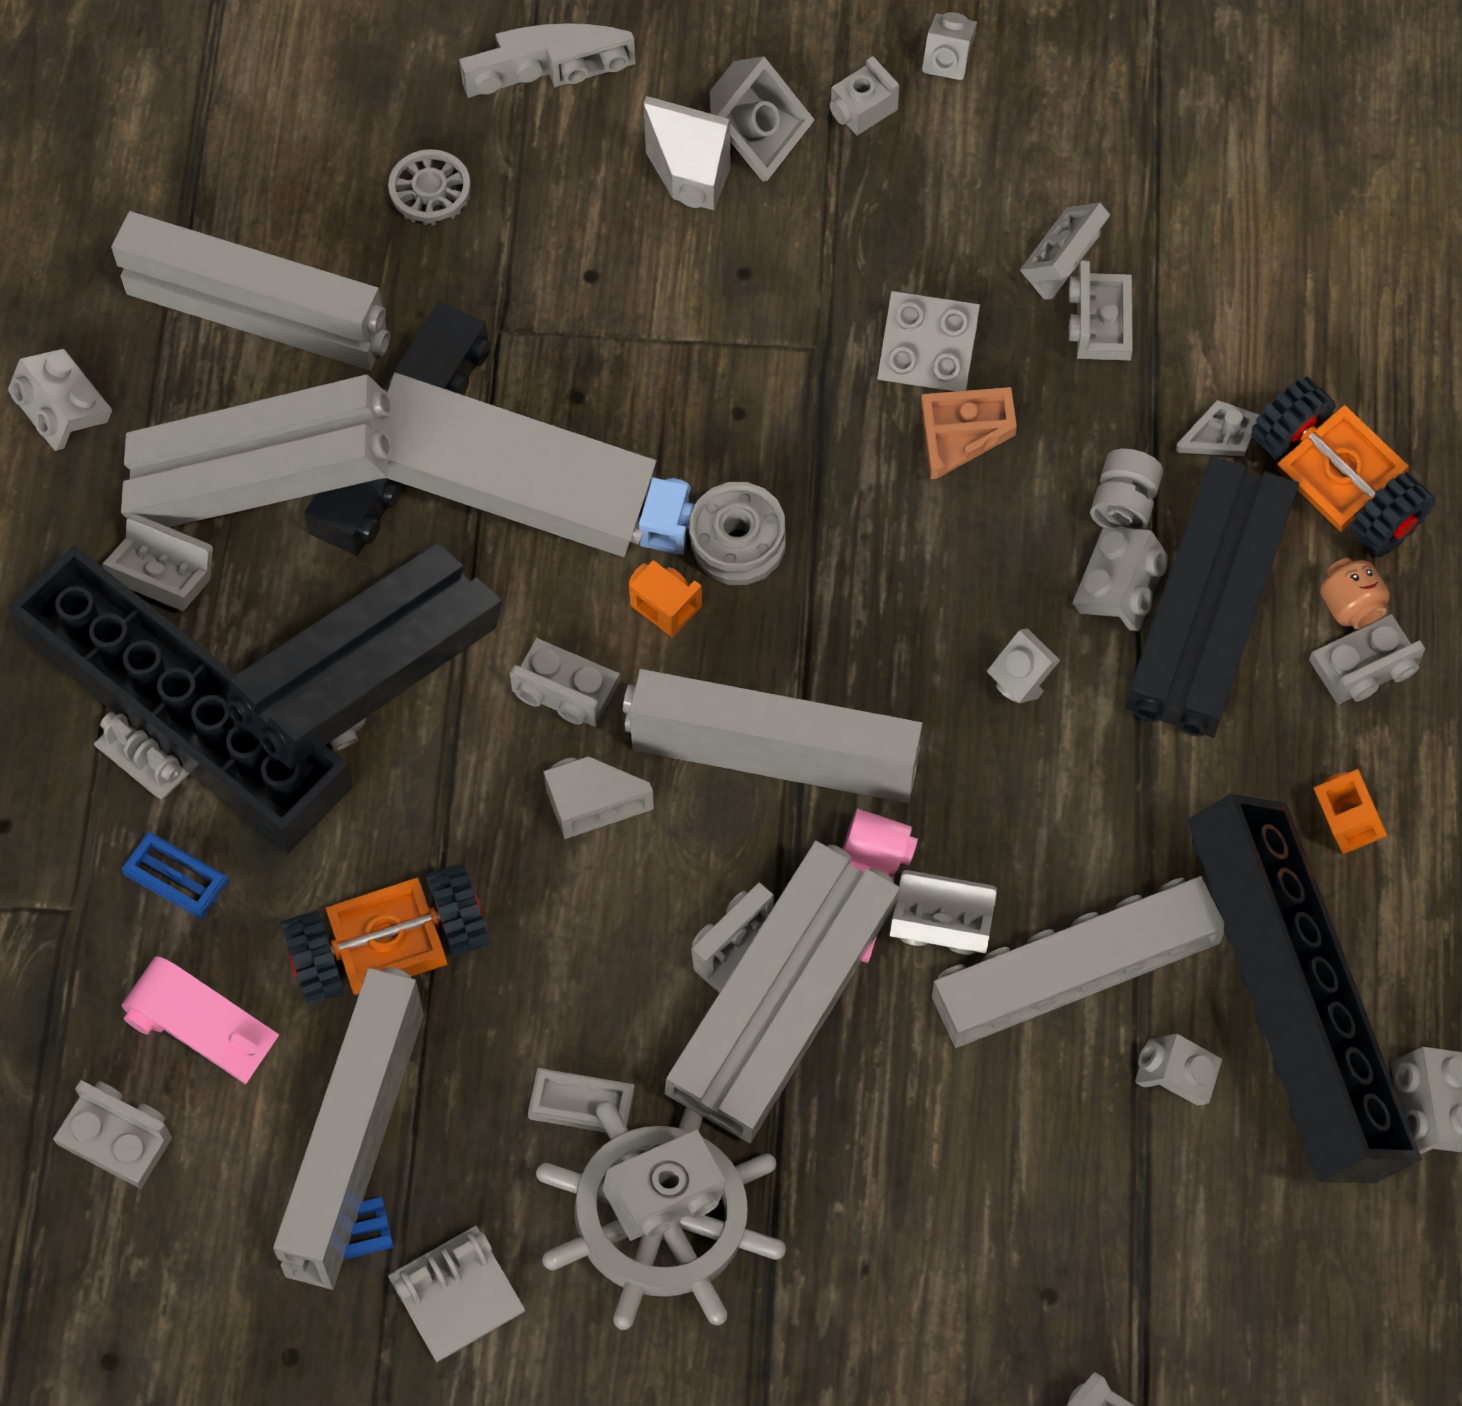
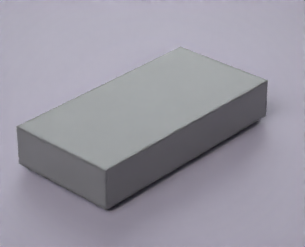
M538 1068L528 1118L530 1120L606 1132L597 1116L596 1108L600 1102L607 1100L615 1105L627 1127L635 1086L629 1083Z

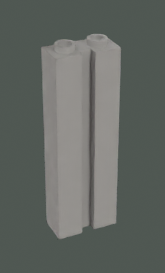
M129 211L111 246L117 266L124 268L120 276L127 295L370 371L377 357L384 356L388 349L391 334L386 329V308L382 307L378 287Z
M394 372L387 391L392 401L393 413L389 417L388 436L391 441L392 454L388 458V476L386 478L621 557H625L630 542L639 544L643 531L639 530L641 519L639 513L642 503L646 502L652 478H655L652 477V473L657 460Z
M366 374L127 432L124 465L130 469V479L123 481L121 514L127 519L132 514H137L166 527H173L386 478L388 476V458L392 454L391 441L388 436L389 417L393 413L391 398L386 390H383Z
M643 669L639 671L636 686L630 684L627 686L623 712L627 713L625 732L631 733L633 751L910 804L919 759V745L923 722Z
M816 840L666 1078L665 1095L748 1143L752 1142L893 911L900 887L894 884L893 879L883 871L870 868L862 872L850 865L852 858L845 850L835 845L825 846Z
M386 967L383 971L372 968L367 970L273 1247L277 1259L282 1261L281 1268L286 1278L334 1290L344 1260V1253L351 1238V1231L354 1223H356L358 1210L361 1202H363L424 1017L416 980L411 979L408 973L400 969Z

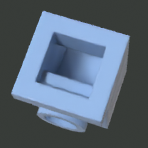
M652 478L639 522V530L643 531L640 546L685 556L687 548L686 530L689 531L690 514L695 504L689 503L691 487L688 483L676 478L666 480Z

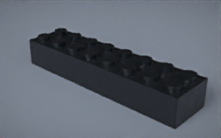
M75 545L8 607L15 629L22 638L117 715H125L129 724L137 731L143 730L147 733L149 739L152 738L158 743L161 751L168 756H175L182 768L288 854L353 788L349 764L326 745L291 770L277 757L270 756L263 749L260 741L246 727L237 725L225 709L229 680L237 674Z
M1229 794L1189 818L1187 822L1193 836V848L1201 858L1208 877L1209 892L1217 902L1222 915L1225 936L1233 946L1240 964L1241 980L1249 990L1255 1005L1258 1026L1266 1036L1274 1057V1070L1283 1082L1289 1098L1292 1119L1300 1128L1308 1150V1163L1317 1175L1319 1182L1377 1183L1422 1160L1287 803Z

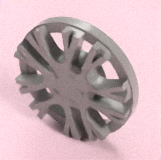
M421 150L407 155L395 165L388 183L393 206L404 215L406 220L410 219L413 223H416V220L422 221L423 225L427 226L428 223L436 225L435 221L449 217L454 219L455 215L461 213L460 209L463 206L466 207L467 201L470 198V177L465 165L454 155L441 150ZM433 160L446 162L442 170L431 168ZM422 161L424 169L418 170L415 163ZM405 170L413 178L412 180H404L399 178V176ZM456 170L458 171L457 173L453 174L452 176L446 179V177L449 176L451 173H453ZM463 184L462 191L450 189L451 186ZM445 197H448L449 199H451V200H453V201H455V202L452 203V202H450L449 200H447ZM409 200H416L411 207L404 204ZM422 204L427 205L425 212L420 211ZM437 205L444 207L442 210L433 212V208Z

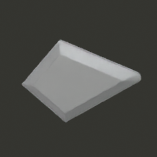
M1217 400L1177 443L1176 451L1178 453L1244 457L1252 438V426L1257 423L1256 419L1259 414Z

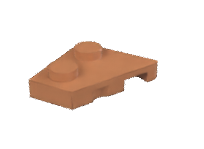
M1011 387L921 394V410L930 479H937L1016 435L1017 425Z

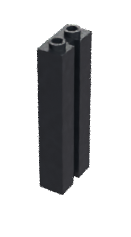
M1213 455L1210 457L1133 677L1125 709L1132 711L1137 717L1145 721L1157 722L1160 720L1178 726L1181 731L1191 736L1201 737L1206 735L1215 738L1300 482L1265 471L1263 477L1245 472V465Z
M436 543L229 680L225 709L237 725L246 727L260 741L263 749L270 756L277 757L291 770L496 628L502 600L477 577L469 580L462 573L464 565L439 543Z

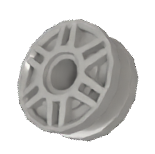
M749 482L724 483L711 488L699 498L690 514L689 534L691 552L698 567L711 579L727 585H749L765 579L779 566L786 550L785 515L778 500L765 488ZM735 530L747 532V534L741 537L728 535Z

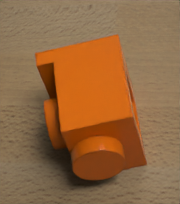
M654 560L649 565L646 563L640 565L629 580L630 606L672 638L702 607V585L694 580L688 587L687 581L678 571L671 567L665 569Z
M1358 769L1349 773L1334 774L1326 779L1323 784L1314 787L1342 854L1387 837V833Z

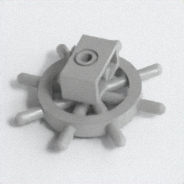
M607 1100L600 1102L596 1108V1113L611 1141L596 1152L584 1169L583 1174L550 1163H543L536 1170V1176L542 1183L577 1194L575 1201V1225L578 1237L548 1250L543 1255V1265L549 1270H556L588 1256L593 1265L605 1277L623 1287L613 1318L615 1326L620 1330H627L633 1325L643 1295L667 1297L692 1291L708 1321L713 1325L723 1324L727 1319V1311L711 1281L726 1269L737 1253L738 1248L775 1260L782 1258L786 1252L785 1244L781 1240L745 1229L748 1210L744 1184L771 1173L776 1167L775 1158L771 1154L765 1153L734 1167L729 1158L717 1146L700 1135L699 1128L703 1116L688 1107L685 1108L679 1128L651 1126L628 1131L615 1105ZM720 1199L724 1207L725 1221L705 1215L717 1207ZM597 1201L611 1205L618 1219L601 1227L597 1213ZM682 1229L717 1240V1242L708 1252L697 1258ZM627 1237L630 1241L641 1237L634 1259L624 1255L613 1244ZM661 1240L666 1241L679 1266H653Z

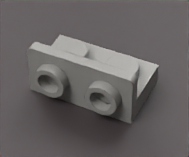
M1100 202L1066 207L1021 267L1020 271L1043 299H1052L1100 236V228L1110 216Z
M1391 614L1313 651L1309 661L1337 705L1352 698L1355 702L1364 700L1375 693L1379 685L1391 679L1395 682H1401L1411 677L1419 669L1418 665L1426 648L1420 640L1411 644Z
M538 638L535 639L521 667L514 665L510 672L512 692H515L516 696L523 702L532 706L543 704L557 710L562 718L573 724L579 725L584 722L594 727H597L621 682L620 673Z
M80 1080L75 1088L80 1097L53 1140L58 1146L141 1189L172 1139L166 1125L163 1123L165 1117L146 1104L140 1103L136 1109L121 1101L123 1095L103 1082L98 1081L95 1086H92Z

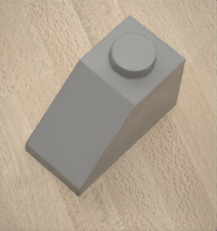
M589 756L579 760L576 758L563 759L555 763L551 769L543 771L546 791L564 839L654 809L653 790L650 782Z

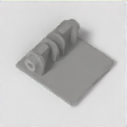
M891 291L877 380L952 392L966 391L980 304Z
M110 712L102 719L100 726L104 729V734L94 743V746L159 800L162 801L190 774L180 766L175 756H168L161 751L158 743L152 738L149 739L147 733L143 730L137 731L129 724L125 715H116L114 712Z
M477 1225L388 1275L436 1363L526 1312L494 1257L487 1238L483 1232L479 1231Z

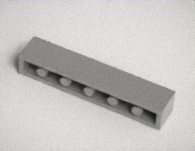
M1200 876L1186 881L1185 878L1174 879L1163 885L1159 889V893L1144 899L1141 895L1131 896L1118 903L1115 907L1116 910L1100 916L1097 912L1085 914L1077 918L1070 928L1054 933L1053 930L1039 932L1032 936L1024 946L1011 951L1009 947H1002L988 953L981 963L968 968L962 964L956 965L940 973L938 979L934 981L932 999L955 1049L1220 944L1224 935V921L1202 877Z

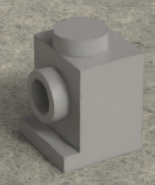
M872 56L866 60V66L831 87L830 110L840 124H847L856 135H859L898 110L899 84Z

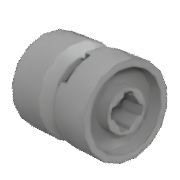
M1122 448L1108 453L1100 477L1101 485L1097 487L1090 510L1092 519L1101 527L1146 530L1154 505L1153 498L1157 495L1164 471L1161 463L1154 457L1134 449Z

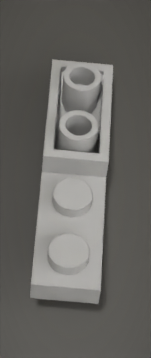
M546 24L495 34L496 49L459 59L462 83L469 98L479 94H491L500 88L517 83L532 82L548 74L555 88L565 84H577L586 78L606 72H618L627 66L635 64V45L632 32L591 24Z

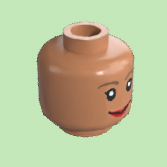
M1344 558L1335 562L1327 569L1326 573L1328 576L1321 585L1320 594L1340 625L1361 629L1380 620L1386 614L1387 609L1385 606L1388 604L1390 592L1371 562L1365 560L1352 562L1350 558Z

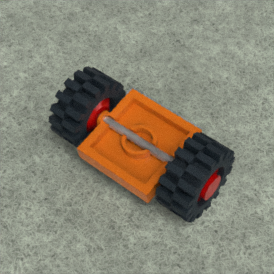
M1309 376L1297 379L1295 384L1293 382L1286 387V391L1284 393L1279 392L1275 396L1276 400L1272 404L1268 403L1264 408L1266 411L1257 417V423L1251 429L1253 431L1251 436L1277 461L1280 460L1277 464V471L1284 478L1300 482L1297 490L1340 532L1350 525V532L1375 557H1383L1386 553L1392 552L1396 545H1401L1408 535L1411 536L1416 531L1415 528L1425 521V516L1431 513L1432 506L1436 504V497L1408 472L1409 466L1347 406L1344 405L1336 413L1333 412L1336 408V402Z
M463 862L425 874L435 909L434 907L429 909L418 877L325 907L336 939L331 941L332 946L329 944L318 909L281 921L289 948L287 950L295 976L300 981L307 1005L345 993L333 957L334 955H336L337 961H343L353 994L357 995L360 993L368 968L383 971L386 967L397 968L405 971L412 977L448 965L436 928L440 927L439 922L452 957L489 946L490 943L482 918L481 907Z

